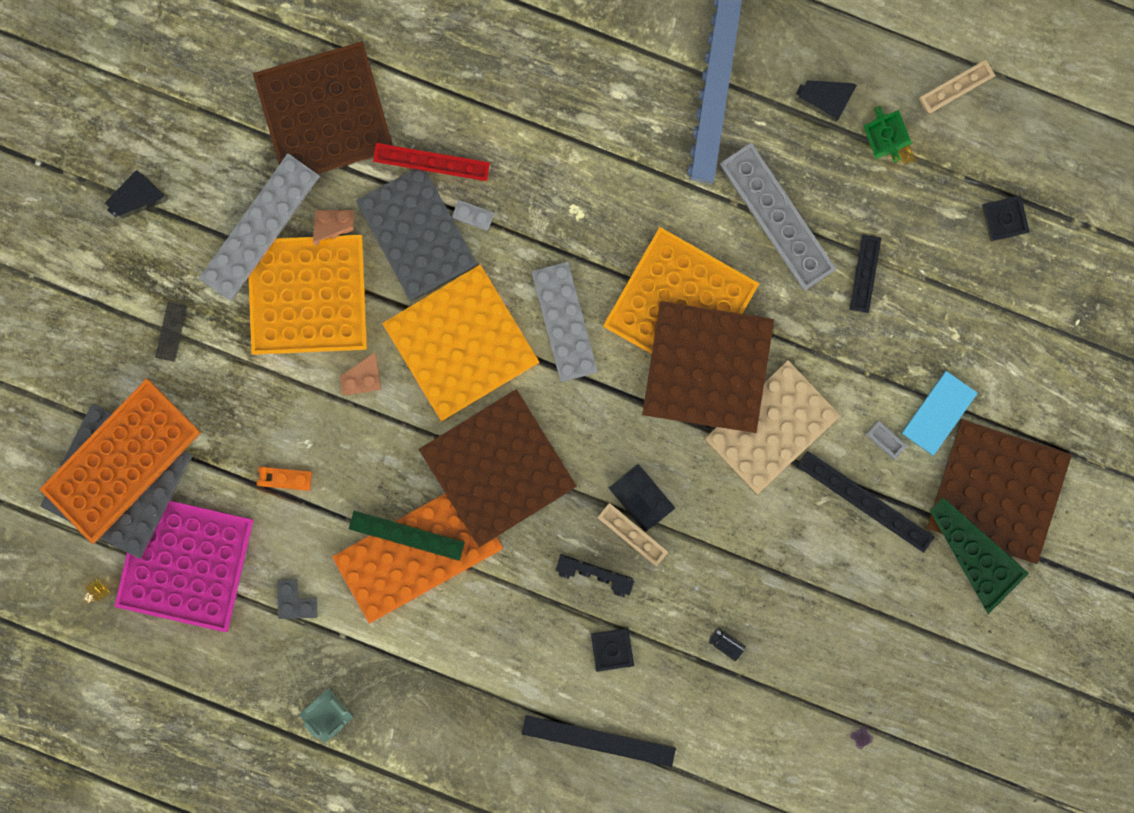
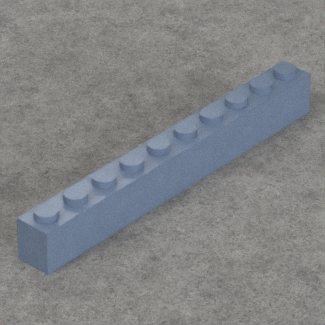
M714 0L713 6H716L717 9L716 14L712 13L710 25H714L713 32H709L708 44H711L710 51H706L705 62L708 63L707 70H703L702 81H705L704 89H700L699 100H702V106L698 107L696 119H699V125L695 126L693 137L696 138V144L692 145L690 156H693V164H689L687 175H691L690 181L713 184L742 0Z

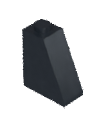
M807 80L805 85L800 84L796 95H798L796 101L837 122L857 85L854 83Z
M136 170L105 204L109 207L107 209L108 212L115 218L119 216L124 219L164 203L168 198L141 172Z

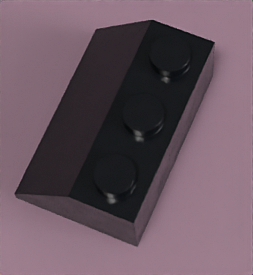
M638 463L609 487L610 491L645 532L675 509L674 505Z

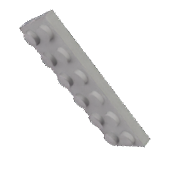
M565 262L531 271L560 381L564 382L598 373L569 263Z

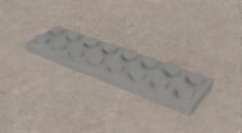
M752 143L719 164L803 291L837 270Z
M287 154L199 279L232 301L320 176L290 154Z

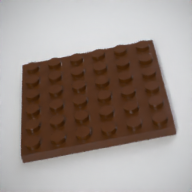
M363 41L253 73L279 165L286 155L290 154L315 173L321 174L373 159L376 143L393 146ZM330 81H333V82L329 85V91H330V93H331V94H329V92L327 91V85H328V83H329ZM339 84H341V85H342V91H341L339 94H334V93H338V92L340 91V85H339Z
M660 301L642 415L757 433L774 319Z
M517 389L418 449L479 548L577 487Z
M961 419L934 505L943 496L1008 555L1038 564L1072 454ZM931 514L926 529L942 534Z

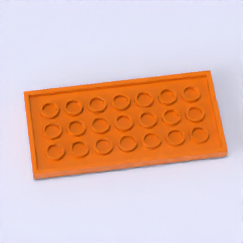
M146 378L39 490L91 544H94L201 432Z
M443 494L395 522L464 541L465 545L460 561L374 536L362 539L332 556L370 624L497 553L503 547L496 537L479 548L447 495Z

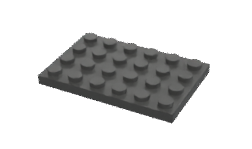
M413 169L356 200L410 302L478 266L427 171Z

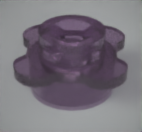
M861 726L859 730L850 734V738L856 742L858 749H862L873 742V737L869 735L865 726Z

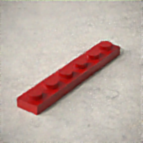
M376 143L373 162L481 181H487L490 162Z

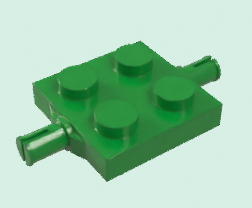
M877 106L878 110L876 107L874 108L877 118L863 125L875 158L879 159L891 154L893 162L896 163L897 159L898 161L901 160L898 150L912 144L900 111L897 110L890 114H884L882 107Z

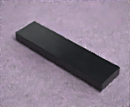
M861 236L849 307L851 311L869 313L882 239L880 237Z

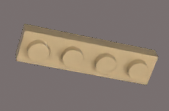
M984 60L921 96L919 101L929 115L994 78L995 74L987 60Z
M610 503L597 517L654 566L657 567L668 554L667 550Z

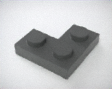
M298 579L277 580L278 619L318 617L317 598L298 599Z

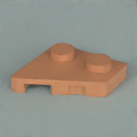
M315 210L314 245H319L320 241L330 237L333 239L340 234L353 231L354 210Z
M376 353L371 354L340 376L343 396L381 390Z

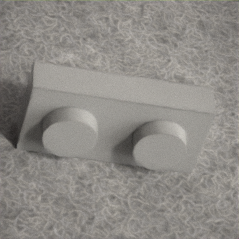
M458 200L452 219L488 231L495 213Z

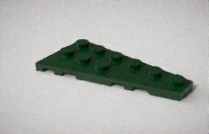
M942 496L929 511L986 612L989 614L1029 573Z

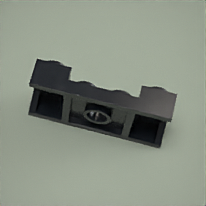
M560 554L556 566V571L559 572L558 576L569 579L570 576H575L576 570H579V574L590 578L591 575L597 576L598 581L606 584L612 581L610 588L613 590V594L620 597H625V594L630 596L634 584L633 578Z

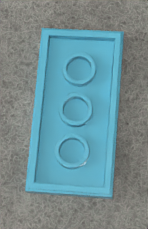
M945 371L901 434L934 456L978 393Z

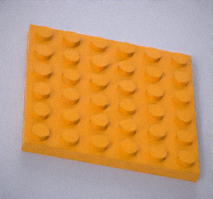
M659 227L603 327L652 354L660 301L743 314L759 283Z
M345 235L333 239L329 237L321 240L319 245H314L313 237L275 239L248 277L252 355L367 350L363 236Z
M481 264L382 323L441 422L540 363Z

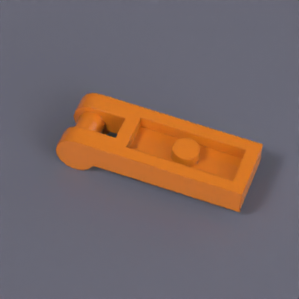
M258 467L259 480H257L256 486L311 490V471ZM267 473L272 474V481H266Z

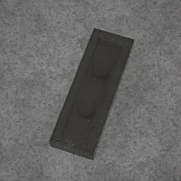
M171 302L167 303L155 358L176 362L188 306Z

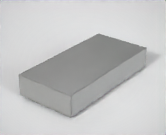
M879 420L865 434L893 460L907 447L901 439Z

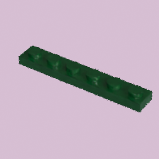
M355 510L353 511L348 528L349 530L458 561L461 559L465 542Z

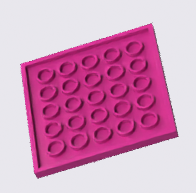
M170 500L142 558H137L127 553L114 607L227 633L254 519Z

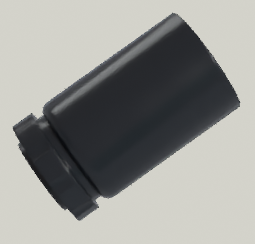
M720 627L715 629L708 641L709 644H713L716 649L734 662L737 661L746 648L744 644L726 631H722Z

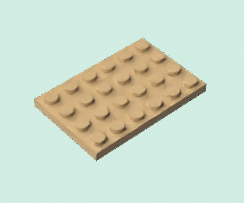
M787 360L764 382L757 433L716 427L704 439L758 495L841 415Z

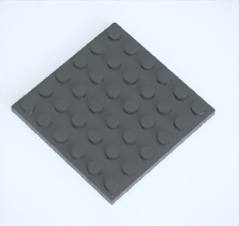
M95 404L90 406L61 466L111 416V412ZM184 450L100 538L137 558H142L193 455ZM45 496L40 507L70 522Z

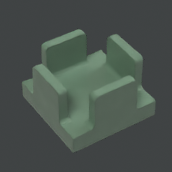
M329 688L299 714L305 721L303 725L314 738L319 737L323 743L331 739L354 717Z

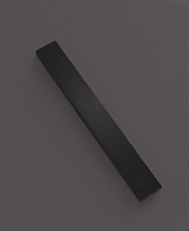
M806 451L796 467L922 553H925L935 538L809 451Z
M530 715L525 716L521 734L669 767L673 765L676 747Z

